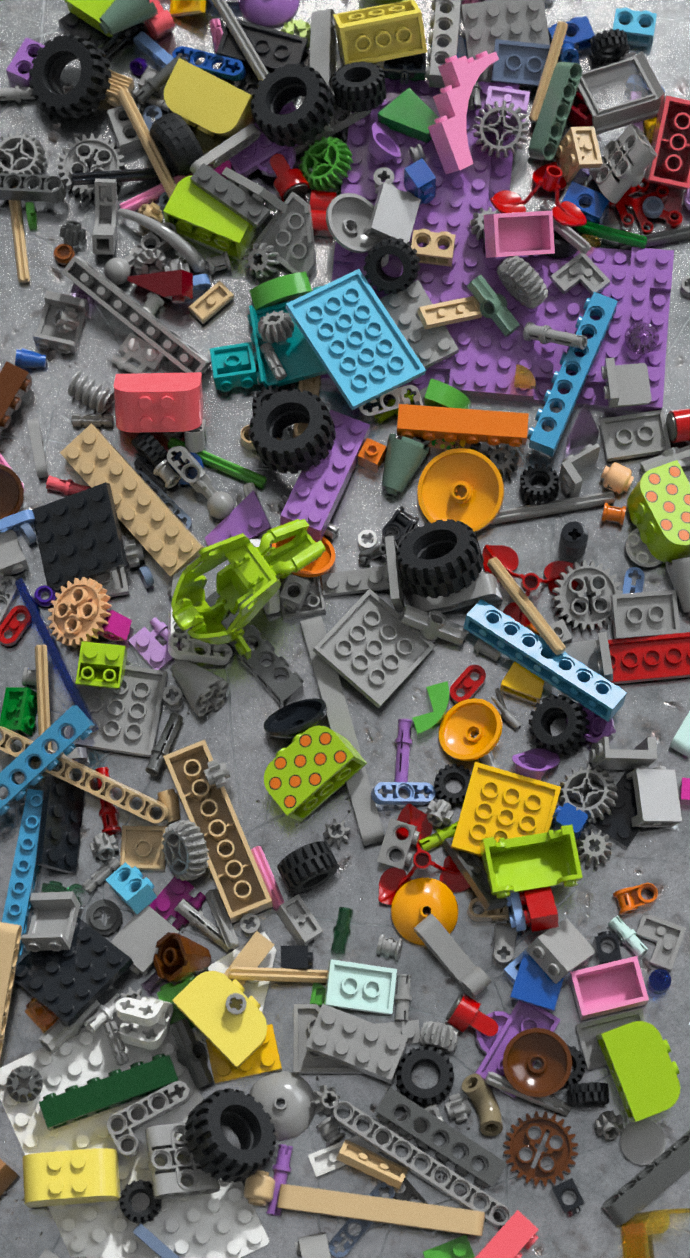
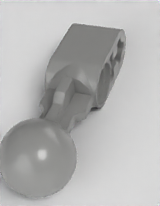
M170 222L162 223L176 232L174 224ZM150 231L142 237L141 242L131 249L127 257L124 259L119 257L110 259L104 266V275L114 284H123L131 274L136 257L141 252L147 250L146 247L148 245H154L155 248L153 249H158L163 253L172 248V246L160 236Z
M176 446L171 448L167 453L168 462L197 493H202L208 500L207 509L210 515L217 519L227 517L235 506L231 495L223 491H216L211 485L212 480L204 472L203 467L185 447ZM174 452H181V459L184 462L189 460L190 463L184 465L183 468H181V465H183L184 463L180 459H174V457L176 456ZM190 466L197 469L196 478L188 476L187 470Z

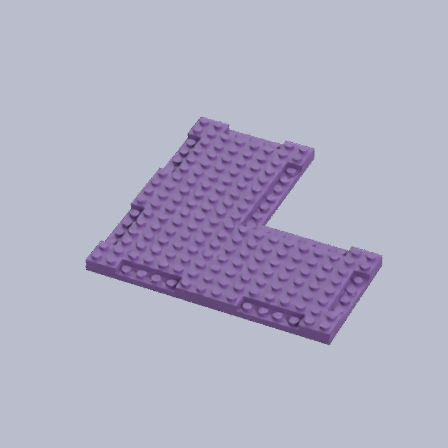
M385 78L387 97L379 107L371 109L369 115L353 123L348 128L347 146L352 153L353 163L350 165L352 170L347 172L348 178L344 177L341 194L353 193L360 195L375 206L378 194H375L376 189L373 175L381 167L391 169L394 173L393 185L397 189L407 192L404 187V168L414 163L409 147L416 148V145L420 144L425 154V163L436 177V195L431 202L419 205L413 230L428 229L430 232L437 233L446 231L456 235L452 267L418 263L421 266L417 273L419 275L414 282L419 280L432 304L473 296L467 285L476 277L482 275L496 294H501L506 298L508 310L520 324V327L507 337L504 336L491 318H486L483 315L478 319L445 325L457 345L459 353L427 368L424 375L400 387L414 385L420 391L429 385L432 378L456 388L467 397L545 404L546 402H543L547 390H552L554 385L551 383L555 371H560L562 365H559L563 353H568L570 347L550 342L548 344H541L540 341L536 340L526 341L523 337V331L528 322H533L537 326L543 327L548 325L552 330L576 334L578 330L575 328L579 316H584L586 311L583 310L587 298H592V294L580 282L563 294L550 280V276L581 252L578 250L574 255L566 258H553L546 254L519 256V258H523L525 262H528L539 273L548 290V297L542 304L534 309L527 308L511 296L505 286L502 285V281L497 274V267L507 257L486 258L484 238L477 241L476 234L472 235V227L470 226V220L473 219L474 212L479 213L481 207L485 211H488V207L492 208V212L497 210L490 201L491 197L500 191H510L513 160L511 150L507 151L508 158H505L504 152H500V158H496V151L493 152L492 156H489V148L484 152L481 151L484 143L476 144V141L481 137L473 136V133L479 131L473 129V124H480V122L475 120V117H483L480 114L481 109L488 112L485 105L489 86L519 90V85L478 81L481 86L480 100L482 107L478 110L476 106L475 110L467 109L466 132L473 164L460 171L445 174L433 140L425 143L394 130L392 131L398 139L401 156L399 158L395 157L389 163L375 164L373 156L368 150V145L372 138V124L378 122V113L405 90L410 88L440 117L433 96L440 94L439 89L441 88L429 87V81L409 80L407 85H405V81L402 85L400 79L390 80ZM486 121L485 124H486V125H489V124H491V122H490V121ZM503 123L495 129L498 130L499 140L501 139V134H504L503 131H507V129H504ZM484 131L485 138L491 144L496 145V135L489 133V131ZM515 134L506 136L502 146L512 143ZM413 230L411 233L409 243H412ZM335 242L332 281L357 269H360L365 277L367 272L364 271L363 266L366 265L364 260L368 252H351ZM419 243L418 246H419V247H426L427 244H426V243ZM445 245L439 246L442 250L448 249ZM591 247V250L586 255L611 281L610 285L599 294L617 300L618 304L575 406L633 412L662 410L674 250L641 249L639 247H632L631 250ZM389 254L388 263L382 269L390 277H399L403 272V264L397 256ZM375 285L372 287L379 299L388 295L384 294L385 291L383 290L381 292L377 291ZM596 315L590 317L593 320H600V317ZM584 334V336H587V339L592 338V335ZM582 352L575 353L577 357L585 356ZM605 358H614L615 366L645 363L648 368L651 403L648 405L609 408L608 399H604L603 391L606 382L601 377V366H604ZM569 370L566 372L570 376H574L577 374L573 370ZM329 374L321 375V384L335 385ZM566 389L558 390L561 394L569 393Z

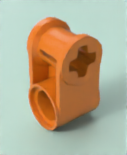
M644 883L614 892L613 896L617 898L620 907L619 915L631 914L637 910L654 905L658 896L656 886L651 883ZM649 890L653 893L654 897L646 900L641 896V893Z

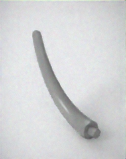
M123 208L118 209L117 214L120 217L132 220L146 227L169 243L186 260L195 273H208L206 268L208 262L178 233L148 216Z

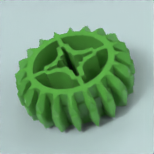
M331 136L328 138L322 137L321 141L315 139V144L309 145L308 151H303L305 156L300 158L302 164L298 166L312 190H325L329 192L331 187L336 189L338 183L343 184L342 180L344 177L348 178L347 172L352 170L350 166L353 163L352 153L348 146L340 139Z

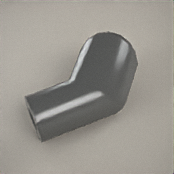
M382 543L361 551L358 555L359 564L368 566L370 560L386 554V545Z

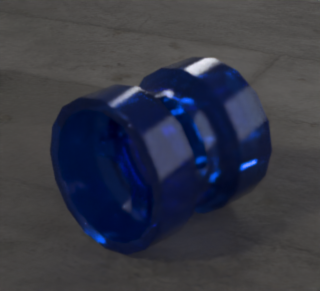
M663 969L654 970L647 981L649 991L654 995L665 994L672 982L670 974Z

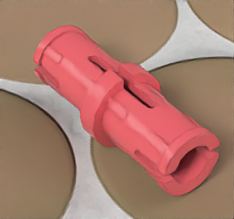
M50 475L46 482V489L64 493V496L73 495L91 488L90 486L77 484L71 479L64 480Z

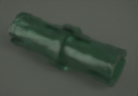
M339 907L336 926L333 928L334 939L331 952L335 954H345L348 935L351 934L350 922L353 910L350 908Z

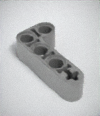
M489 573L479 575L475 581L471 582L469 587H464L461 589V592L456 594L454 592L447 597L438 596V598H431L428 596L424 598L419 596V594L412 595L414 607L428 613L433 610L441 613L477 604L481 599L492 605L503 602L499 580Z
M430 913L413 928L419 938L468 996H477L492 982L480 967L474 965L434 915Z
M182 1081L173 1082L108 1118L107 1129L122 1156L132 1158L139 1152L140 1146L133 1131L188 1102L190 1090L186 1083ZM177 1088H180L181 1091L185 1090L183 1091V1097L179 1098L178 1095H175ZM167 1093H169L170 1097H172L171 1099H172L173 1103H171V1104H170V1102H169L167 1096L165 1095V1094H167ZM158 1098L165 1100V1105L162 1109L153 1108V1102ZM137 1109L144 1111V1117L141 1120H134L132 1117L133 1112ZM116 1120L124 1122V1127L120 1131L112 1130V1124ZM128 1140L133 1141V1150L130 1152L123 1151V1143Z

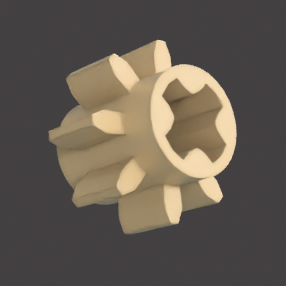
M153 202L150 205L148 203L143 204L138 210V213L160 223L163 220L160 206Z

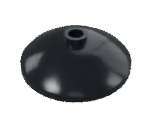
M317 698L291 703L271 714L264 722V730L273 737L294 738L299 733H304L307 729L317 726L326 715L327 705L324 700Z

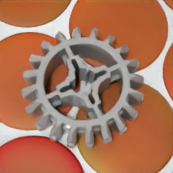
M494 101L495 108L492 109L487 104L488 112L486 113L481 109L480 114L483 117H475V120L480 122V124H473V129L479 130L473 133V136L481 137L476 141L477 145L484 143L481 151L484 152L489 148V156H492L493 152L496 151V158H500V152H504L505 158H508L507 151L511 150L512 154L515 155L516 150L514 147L516 146L522 150L523 146L519 142H527V139L522 135H529V130L523 129L529 126V122H522L526 118V114L518 115L521 112L520 107L513 111L514 103H511L509 108H506V101L502 102V107H499L498 102ZM500 113L496 123L485 124L492 115ZM506 114L514 117L519 128H514L506 123ZM503 119L504 129H507V131H503L504 134H501V139L499 140L498 130L495 129L501 125ZM484 131H489V133L496 135V145L491 144L485 138ZM517 134L512 143L502 146L506 136Z
M17 131L14 136L9 132L8 138L1 136L0 173L42 174L41 169H45L44 162H46L45 149L41 147L42 145L39 140L36 141L34 135L29 137L25 131L21 136L20 132ZM26 148L34 153V158L26 154ZM2 160H5L7 163H9L11 168H6L2 164Z
M516 255L507 257L497 267V274L502 281V285L505 286L506 290L509 291L516 301H519L527 308L534 309L548 297V290L546 289V284L543 283V279L523 258H519Z
M588 765L587 770H584L580 766V771L576 772L572 769V776L565 775L566 782H560L562 789L559 793L558 803L563 807L567 802L573 805L571 799L581 802L582 808L575 806L576 810L580 809L588 814V820L591 819L592 823L595 824L598 817L604 820V813L611 815L609 807H615L616 803L614 800L618 799L616 793L617 786L614 784L613 777L609 776L606 770L602 771L598 766L593 770L591 765ZM593 782L603 785L604 790L594 787Z
M181 820L169 824V827L165 828V833L163 834L164 841H162L164 846L162 851L165 854L164 859L167 861V867L171 868V873L175 874V877L182 881L198 879V877L206 873V868L208 867L207 860H209L207 855L209 849L206 847L207 841L204 840V833L200 832L199 826H196L194 822L189 820Z

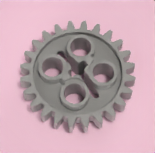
M91 133L90 139H87L85 134H83V140L80 141L75 137V144L68 142L69 149H62L64 155H59L60 162L57 163L58 169H60L58 171L59 177H62L61 180L63 184H66V189H72L73 195L80 192L81 198L88 194L89 198L92 199L93 194H95V184L73 186L71 184V175L76 171H83L85 173L89 172L88 168H90V172L126 169L125 163H123L125 162L124 155H122L121 148L117 149L116 142L110 144L109 137L103 141L101 134L95 139L93 133ZM82 153H89V155L85 157L80 156ZM102 158H109L105 162L100 161Z
M583 560L580 567L575 562L573 563V569L567 566L565 568L566 573H559L562 580H555L554 582L559 586V588L552 589V592L557 594L556 597L552 598V601H558V605L554 609H561L562 612L558 617L565 615L567 617L565 624L572 621L573 629L579 624L580 631H584L586 626H588L589 631H593L594 625L599 630L602 628V623L606 626L610 624L608 619H612L610 595L622 594L623 591L616 588L621 582L614 583L613 581L617 575L610 576V568L602 570L603 563L595 567V561L592 560L588 566L586 560ZM584 577H587V585L585 583ZM593 579H598L601 582L600 589L594 588L592 584ZM572 581H576L579 583V591H575L572 589ZM587 592V594H591V598L588 599L583 594ZM596 600L603 603V611H599L595 607ZM575 602L582 605L581 613L574 610ZM588 606L591 611V615L588 614Z

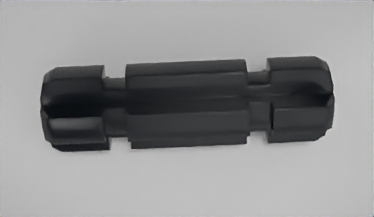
M140 456L135 460L134 465L139 470L142 469V472L156 483L160 489L165 490L167 488L165 482L159 476L153 474L155 467L150 463L148 464L145 457Z

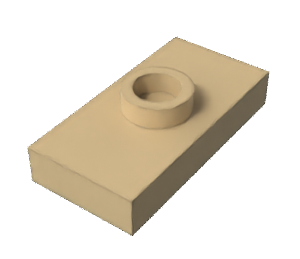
M219 281L188 307L189 311L204 324L234 298V294Z

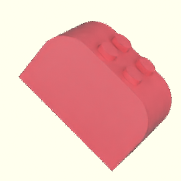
M665 96L662 99L651 141V146L657 153V156L646 168L644 181L683 190L690 188V100Z
M202 372L116 374L114 381L116 427L121 431L131 433L185 432L199 428L202 425L203 419Z

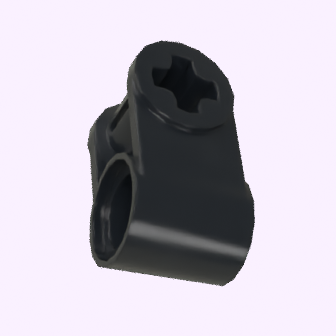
M403 506L399 507L382 529V543L385 544L387 534L394 533L397 536L395 541L397 546H399L405 536L416 527L419 518L411 516L405 511Z

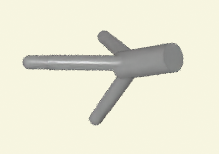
M496 688L495 692L498 700L495 696H492L491 699L501 711V718L516 730L521 723L507 710L499 688Z

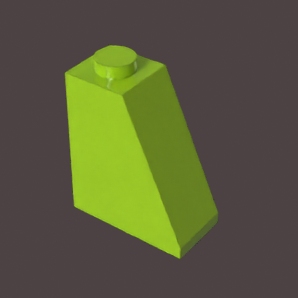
M64 0L71 13L104 33L99 26V23H101L100 17L114 0ZM109 33L105 34V35H107L108 37H112V36H113V35H110Z

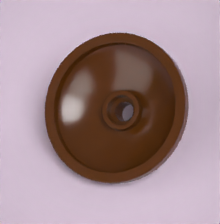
M0 464V519L18 513L23 503L24 489L18 475L9 467Z
M531 1028L515 1035L506 1046L503 1055V1071L507 1081L516 1091L528 1097L542 1098L558 1092L567 1082L572 1069V1057L567 1044L559 1035L543 1028ZM533 1062H540L541 1067L539 1069L533 1068Z

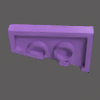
M253 490L205 537L208 546L241 533L245 534L249 539H254L272 529L256 492Z

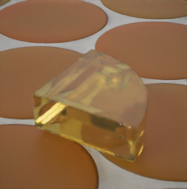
M581 235V237L589 242L591 247L601 245L600 237Z
M516 364L514 387L535 389L536 381L532 372L526 367Z

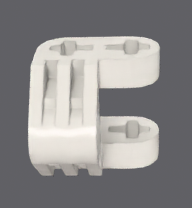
M126 997L118 1000L116 1003L117 1016L119 1019L126 1021L119 1027L121 1041L149 1050L159 1048L168 1034L173 1004L151 997H143L141 1000Z

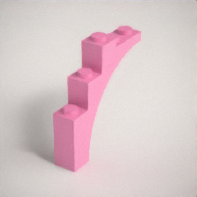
M487 51L475 55V60L473 57L468 59L466 56L457 58L454 55L444 59L446 63L438 66L445 87L439 89L440 94L433 96L440 117L435 119V124L429 126L428 129L445 174L460 171L473 164L466 132L468 102L473 86L479 76L489 65L499 60L496 52L490 54Z

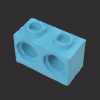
M616 8L613 31L620 29V31L626 32L628 42L652 45L657 14L646 10L634 11L629 8ZM621 22H626L628 25H622ZM641 25H647L648 28H643Z
M125 862L105 880L113 891L136 914H139L157 898L152 890L155 886L147 877L142 879L144 875L136 866L131 868Z

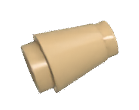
M174 788L157 793L158 799L156 800L165 804L169 810L167 822L180 820L178 793H175Z

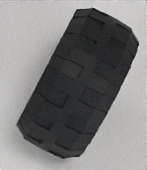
M167 113L153 122L150 133L164 161L179 176H187L192 173L190 171L191 165L204 156L188 124L177 113Z

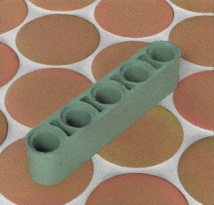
M558 62L554 68L528 148L529 156L533 159L550 161L556 155L582 76V68L579 63Z

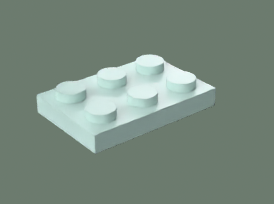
M331 959L328 966L324 1004L330 1007L391 1015L393 1012L397 969Z

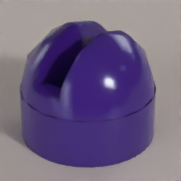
M137 57L130 62L129 67L132 73L139 76L145 72L148 64L144 58Z

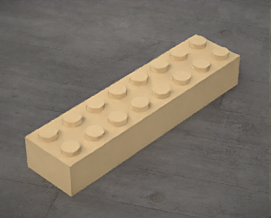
M90 424L60 452L91 488L105 482L110 484L117 518L171 578L187 564L199 557V551L204 546L93 424Z
M205 739L163 756L189 821L194 822L196 826L200 827V832L204 833V840L207 841L206 847L209 849L207 852L209 860H207L208 868L231 923L241 920L245 914H256L273 907L271 897L225 787L217 789L216 784L210 786L203 770L208 769L207 763L212 761L213 758Z

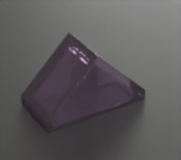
M583 404L567 438L565 448L572 449L598 439L599 431L588 405Z

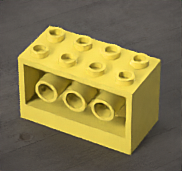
M405 0L333 14L339 54L344 65L353 62L375 63L427 52L422 12L415 0Z

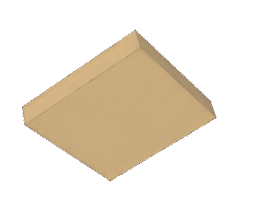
M122 825L120 867L126 862L131 868L136 866L140 871L165 872L166 859H164L165 854L162 851L164 849L162 841H164L163 834L167 826Z

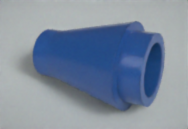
M22 348V350L16 349L15 366L21 369L45 367L46 355Z

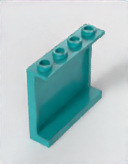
M291 301L255 310L252 305L249 306L248 322L253 328L251 340L256 347L254 359L259 366L257 378L259 383H263L266 389H269V386L276 388V386L280 387L328 374L293 319L294 332L292 337L286 338V341H280L278 344L277 342L271 344L287 374L286 378L277 381L262 354L260 346L267 342H263L258 332L260 318L266 316V313H273V311L288 313L285 307Z

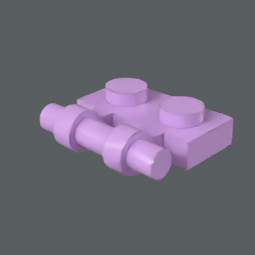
M489 86L486 105L489 104L493 109L495 108L494 101L498 102L499 107H502V102L506 101V108H509V105L514 103L513 111L520 107V113L527 114L530 92ZM500 114L492 115L487 121H490L491 124L496 123ZM506 115L507 124L513 127L519 126L514 117Z
M154 617L150 621V624L154 627L152 632H149L144 626L128 642L152 669L163 670L174 659L168 653V626ZM160 635L167 641V644L164 646L157 641ZM178 641V642H177V645H176V647L178 648L179 651H181V649H180V642H181V641Z

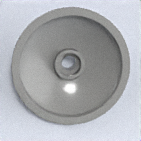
M353 193L338 195L329 203L326 210V223L330 234L339 245L351 252L366 253L379 243V241L363 234L364 227L370 223L374 205L366 198Z
M289 1071L268 1073L261 1077L250 1090L249 1094L255 1097L254 1100L257 1103L260 1102L264 1106L263 1110L266 1113H269L271 1117L270 1122L275 1127L273 1135H276V1140H288L299 1136L309 1127L314 1118L316 1106L311 1103L314 1097L313 1090L307 1081L297 1074ZM279 1099H283L285 1101V1105L283 1107L277 1106V1101Z

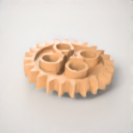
M82 577L81 580L75 578L74 583L67 581V588L61 586V594L55 593L57 600L51 601L54 608L48 609L52 616L48 617L47 620L53 622L48 627L53 630L52 635L57 637V641L66 646L77 648L78 645L81 646L82 641L92 642V637L98 639V631L104 632L102 625L108 624L105 617L111 616L107 609L112 607V605L107 603L110 596L106 595L107 590L102 588V584L91 578Z

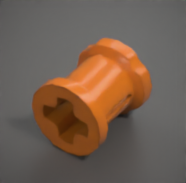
M605 503L601 521L605 522L608 520L623 525L626 506L620 508L609 506L608 503Z

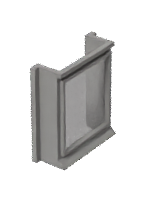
M642 51L636 57L583 72L577 88L592 115V126L595 128L596 135L657 117L661 101L665 97V93Z

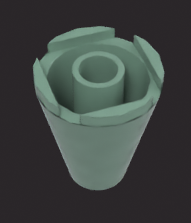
M114 0L100 17L101 23H99V26L105 34L114 35L155 17L158 11L153 1L150 3L149 0Z
M390 433L387 441L382 487L385 488L384 492L396 496L397 493L404 491L430 448H424V444L402 436L401 440L395 438L397 434Z

